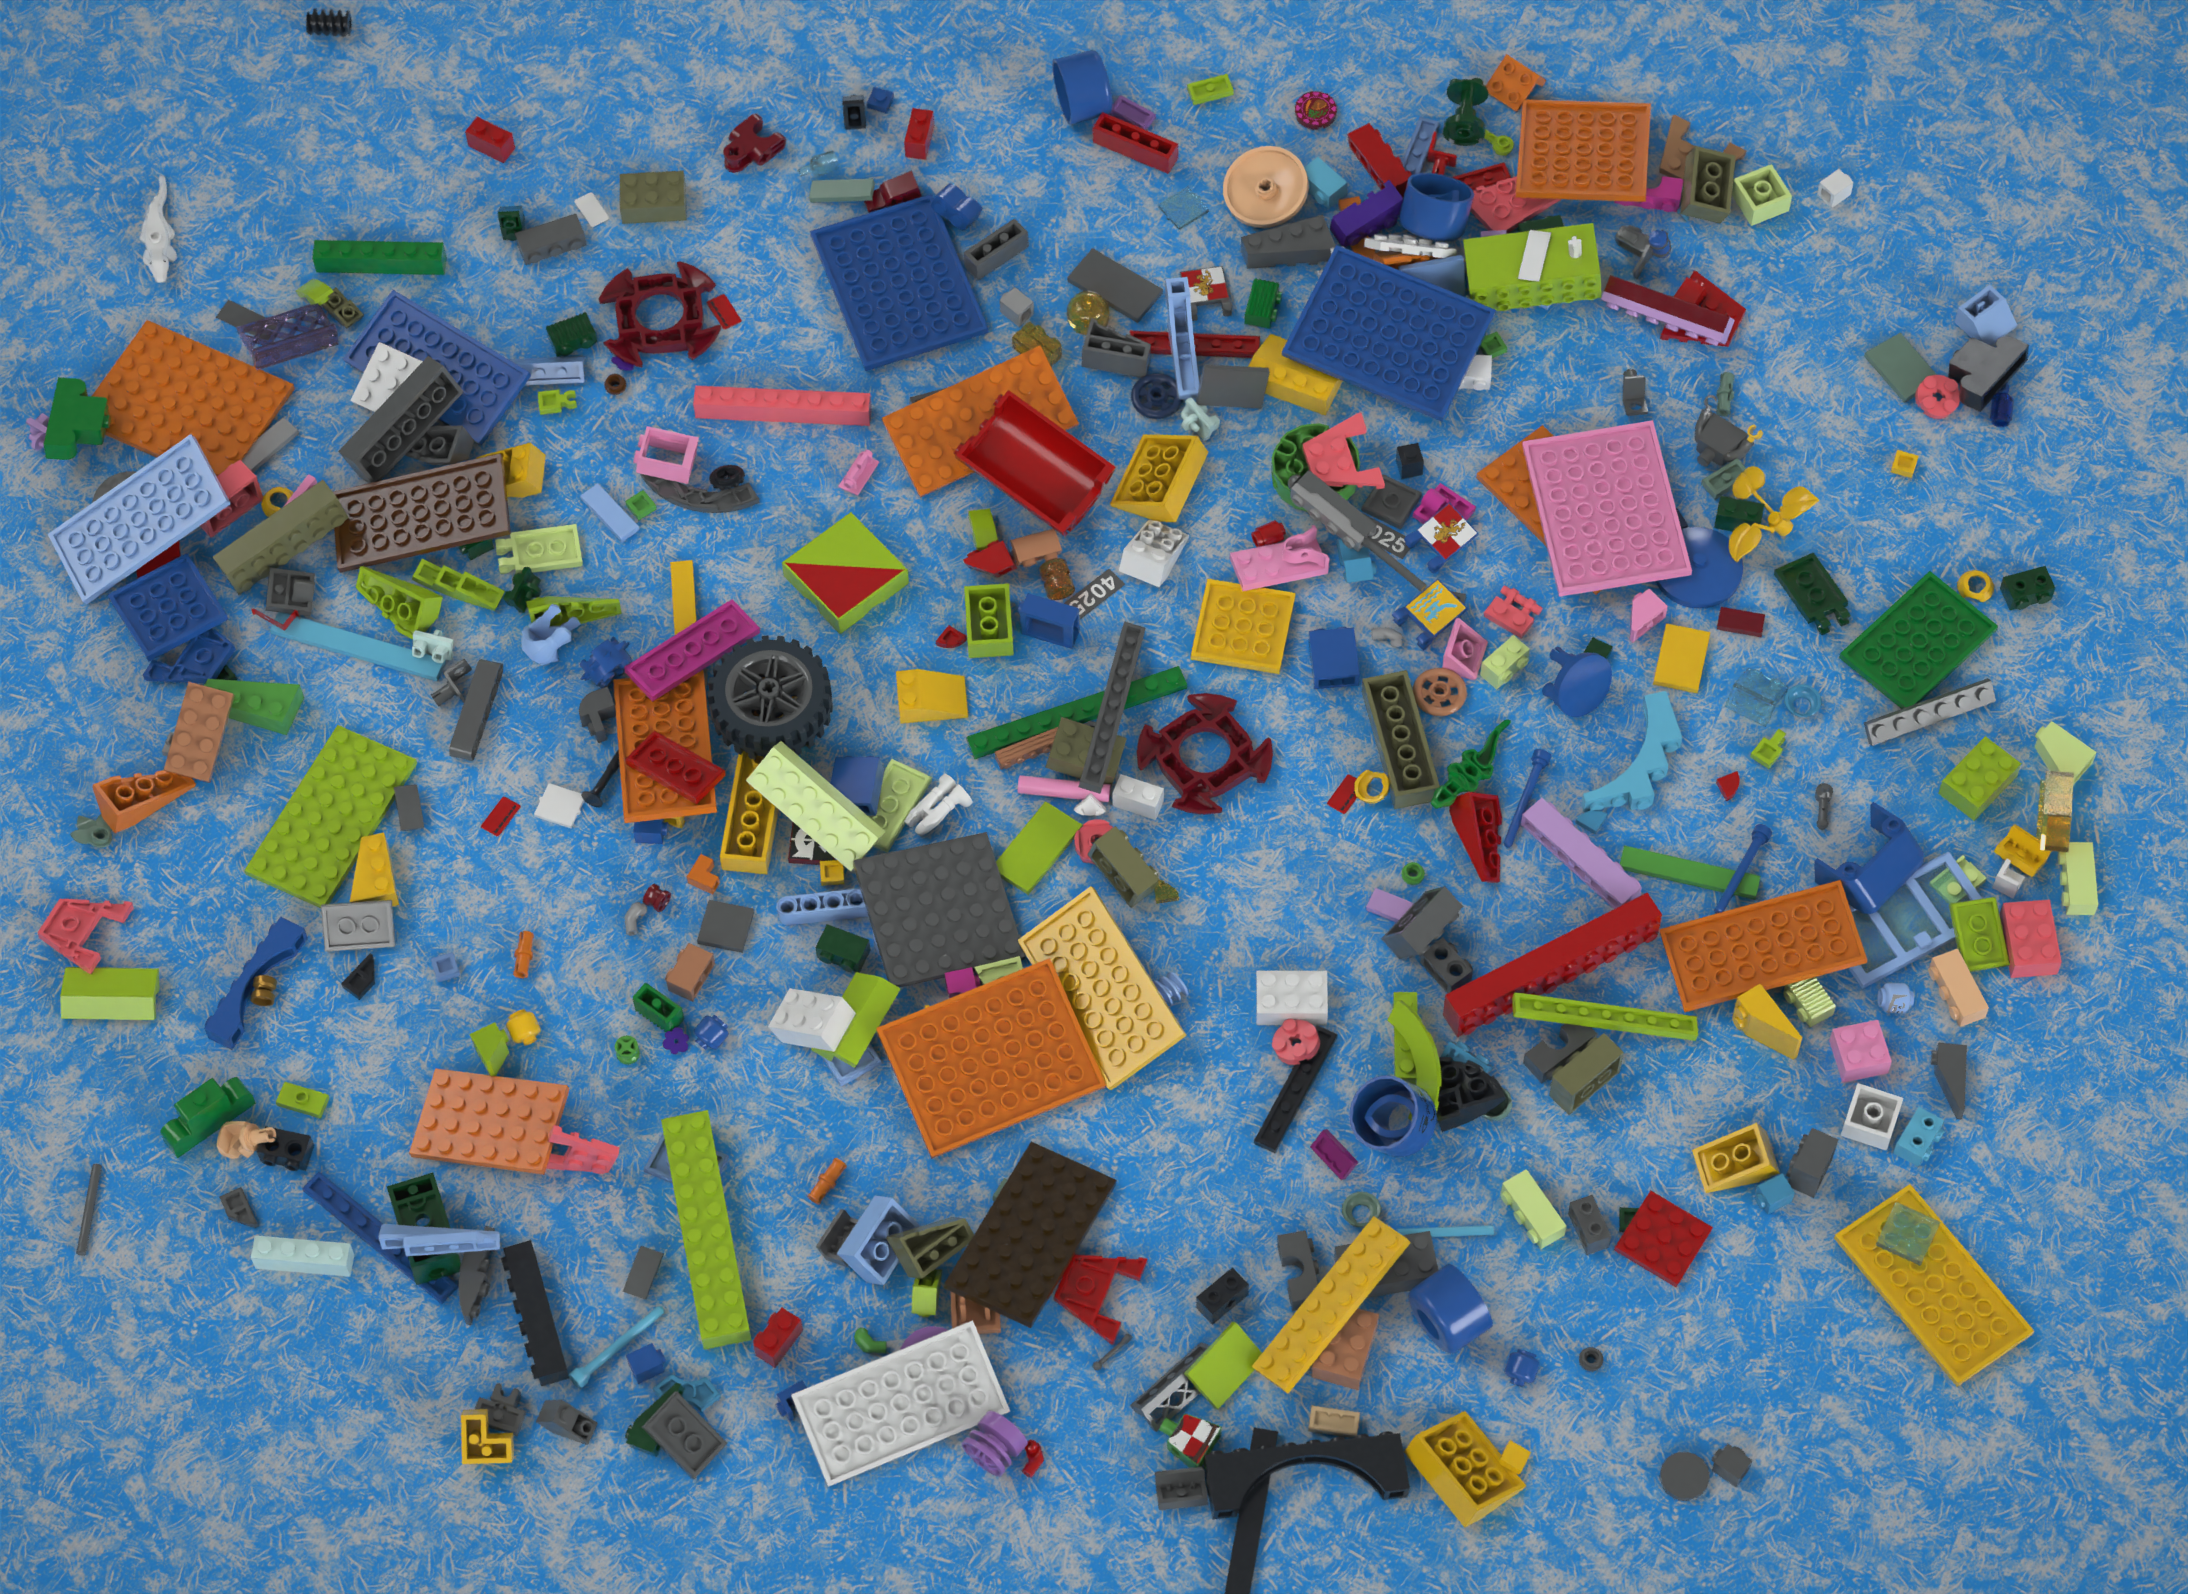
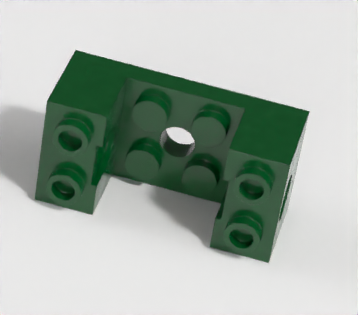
M433 1172L387 1186L398 1225L418 1226L416 1223L419 1219L427 1218L430 1220L429 1223L422 1227L450 1228ZM458 1253L408 1256L416 1285L460 1272L461 1262Z

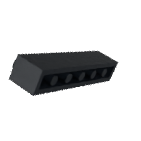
M529 1240L503 1248L505 1257H502L501 1261L504 1271L510 1272L511 1278L507 1279L510 1293L515 1292L517 1299L513 1300L516 1315L521 1313L523 1321L518 1323L522 1336L527 1335L529 1343L524 1345L528 1358L533 1357L534 1365L530 1366L534 1380L539 1378L541 1387L569 1379L532 1241Z

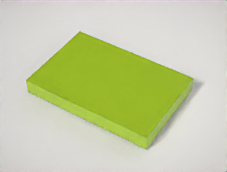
M1996 897L1949 904L1957 948L1969 971L1975 972L2009 966L2010 962Z
M1232 1322L1184 1374L1214 1409H1219L1254 1371L1251 1366L1262 1352L1236 1322Z

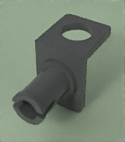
M1628 369L1623 373L1622 401L1627 416L1648 414V408L1645 401V376H1637L1636 370ZM1638 404L1642 408L1633 410L1630 408V405Z
M465 659L443 672L448 680L447 684L431 694L438 707L454 695L456 697L459 696L463 703L465 702V698L454 683L472 670ZM464 667L461 672L454 674L457 669Z

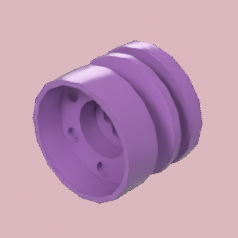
M990 1410L978 1422L980 1431L972 1430L969 1433V1437L965 1438L961 1444L964 1451L977 1465L987 1472L1000 1477L1005 1472V1467H1009L1012 1464L1009 1456L1017 1457L1028 1443L1023 1433L1013 1423L997 1412Z

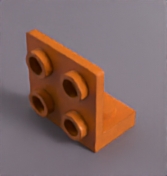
M1506 54L1486 84L1490 95L1518 112L1523 104V100L1527 99L1534 86L1538 84L1543 87L1547 80Z

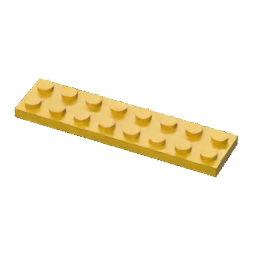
M1373 1216L1251 1367L1289 1394L1411 1242Z

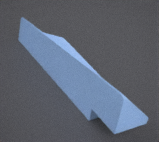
M383 1224L379 1232L382 1250L404 1248L406 1256L500 1249V1233L498 1231Z

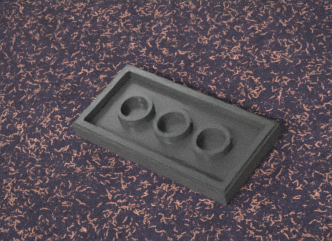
M1093 248L1067 277V282L1137 323L1163 294L1162 288Z

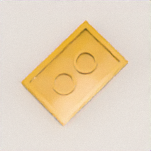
M1666 623L1653 685L1698 694L1711 632Z

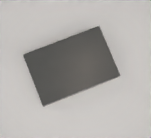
M1204 364L1196 400L1197 404L1262 409L1269 369Z
M674 1392L642 1426L646 1433L692 1479H695L727 1444L678 1392Z

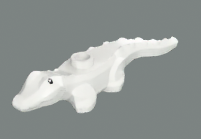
M159 176V192L148 207L140 240L146 246L143 255L144 264L149 266L155 281L162 283L167 278L169 261H176L177 254L170 243V240L175 236V232L170 224L167 223L162 213L167 198L166 179L164 176Z

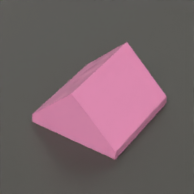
M1456 618L1444 653L1442 668L1450 669L1460 677L1476 680L1488 641L1460 618Z

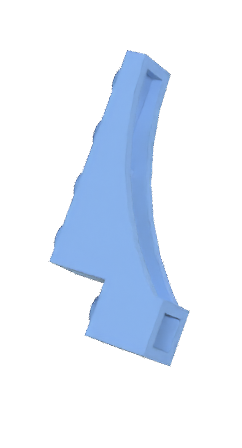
M1188 278L1166 279L1167 328L1179 400L1197 398L1200 384L1195 354Z

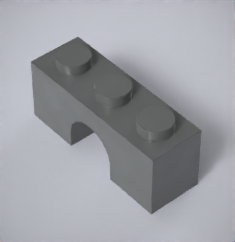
M1564 1024L1561 1026L1559 1035L1566 1044L1564 1048L1552 1049L1544 1041H1541L1525 1053L1523 1064L1541 1084L1548 1079L1551 1081L1552 1073L1556 1068L1561 1065L1564 1067L1568 1064L1569 1059L1577 1051L1581 1053L1587 1048V1043L1593 1037H1597V1033L1592 1027Z
M1306 1230L1277 1235V1248L1282 1267L1294 1265L1303 1272L1297 1278L1287 1279V1291L1292 1311L1298 1310L1320 1283L1316 1277L1319 1274L1317 1260H1312L1311 1255L1314 1252L1312 1238H1307Z

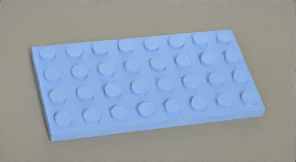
M190 434L54 529L48 536L82 602L88 604L228 507L231 503L197 439Z

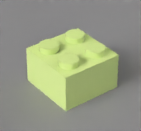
M1772 164L1733 179L1732 197L1751 226L1790 210L1792 195Z

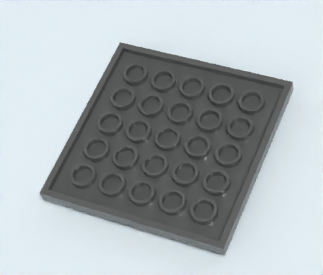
M987 832L853 861L854 870L887 979L900 988L945 978L944 973L972 967V970L975 971L974 967L1018 956H1020L1021 961L1025 960L1026 956L1018 942L1020 937Z

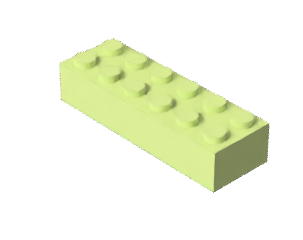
M782 741L770 750L746 780L849 871L854 869L853 861L864 858L886 832Z

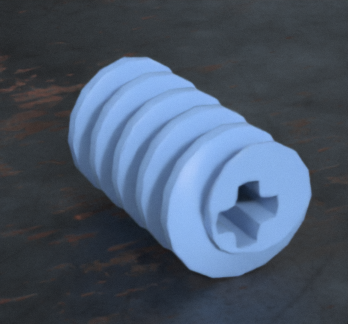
M1169 972L1167 977H1160L1159 982L1153 981L1163 999L1169 1005H1173V996L1177 1001L1181 1000L1180 992L1186 997L1188 996L1185 984L1174 972Z

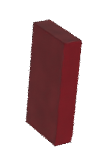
M1721 607L1717 630L1761 637L1765 614Z

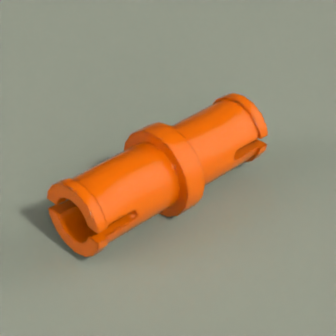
M521 931L519 933L518 949L514 953L516 962L513 975L516 978L524 979V977H528L529 963L533 959V952L531 950L534 934L530 931Z
M834 1158L825 1173L819 1175V1181L807 1197L815 1204L820 1205L828 1191L834 1189L836 1180L844 1169L847 1168V1165L840 1159Z

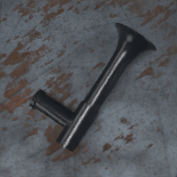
M619 749L611 759L596 786L590 792L584 791L581 794L583 800L593 807L600 808L603 805L600 799L601 793L612 775L620 767Z

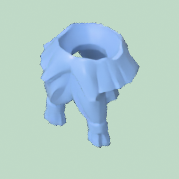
M551 604L548 610L542 616L535 619L533 623H529V626L523 627L522 650L532 661L540 665L559 662L557 649L561 645L571 642L570 631L581 625L576 617H571L568 622L563 623L561 626H550V620L561 612L559 606Z

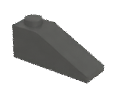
M1938 1042L1936 1051L1931 1052L1930 1063L1934 1065V1074L1956 1119L1961 1120L1965 1111L1967 1045Z

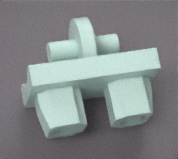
M1192 398L1186 399V406L1180 414L1184 420L1181 425L1185 431L1192 429L1204 441L1208 440L1211 433L1218 429L1220 420L1216 415L1207 416V406L1198 405Z
M438 629L435 630L434 634L415 630L413 633L412 656L421 658L425 654L432 655L434 662L441 664L445 660L451 661L453 658L454 639L442 637V631Z

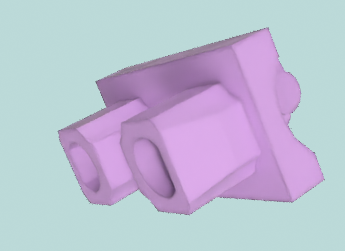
M43 413L35 420L30 417L26 421V424L30 426L31 434L29 439L32 441L31 447L36 451L44 448V440L49 422V417Z

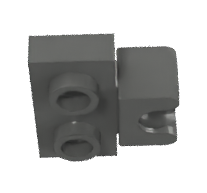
M498 1383L495 1385L491 1395V1401L479 1397L475 1409H488V1428L504 1433H513L514 1436H518L526 1416L524 1410L517 1409L521 1393L515 1388L509 1396L504 1397L502 1385Z

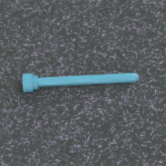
M657 1306L584 1368H575L568 1376L573 1384L579 1389L583 1388L595 1370L663 1315L664 1308Z

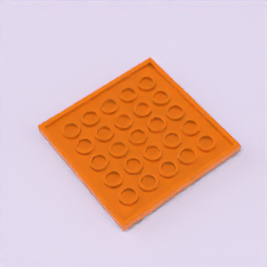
M1523 100L1516 198L1646 202L1651 103Z

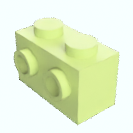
M1511 636L1482 662L1480 676L1497 690L1501 685L1507 683L1516 672L1528 664L1530 649L1516 636Z

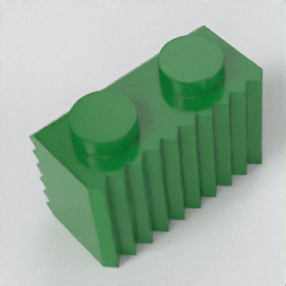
M1254 279L1245 311L1244 324L1270 329L1271 323L1276 322L1278 309H1275L1276 304H1281L1283 292L1279 291L1278 282Z
M644 983L633 996L635 1011H639V1014H642L643 1017L649 1019L653 1024H657V1027H660L661 1030L664 1029V1032L672 1031L684 1020L682 1007L648 983Z

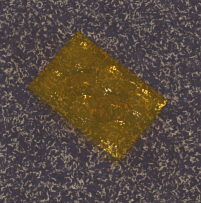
M2046 771L2045 780H2040L2037 826L2041 827H2037L2036 840L2040 841V850L2069 851L2074 773Z

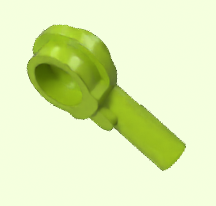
M1485 129L1484 139L1493 145L1492 149H1494L1496 154L1506 156L1513 150L1514 142L1510 137L1505 135L1497 137Z

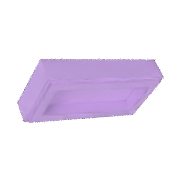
M1375 888L1366 906V910L1397 922L1414 903Z

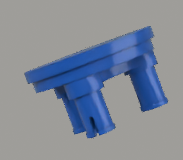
M1555 647V650L1552 649L1550 659L1559 663L1562 668L1554 684L1551 682L1545 684L1542 694L1553 700L1560 711L1570 717H1582L1589 714L1601 704L1609 691L1612 681L1610 663L1606 658L1597 653L1585 652L1574 655L1572 653L1568 654L1560 647Z

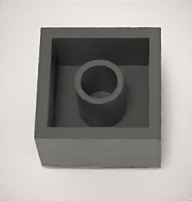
M1814 1128L1811 1129L1809 1135H1803L1797 1154L1793 1155L1786 1174L1790 1178L1788 1183L1793 1189L1812 1198L1815 1197L1833 1160L1839 1139Z

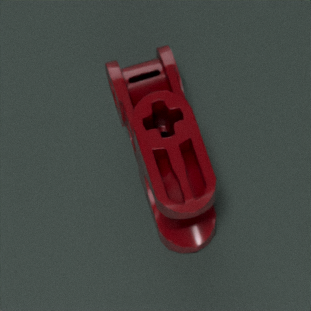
M756 113L752 114L731 131L729 135L731 143L726 145L723 150L725 168L729 172L737 173L745 169L753 161L759 166L764 165L785 148L786 137L779 132H775L769 137L757 136L763 128V118Z

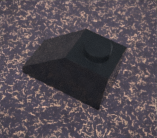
M864 95L843 96L842 105L845 130L866 128Z

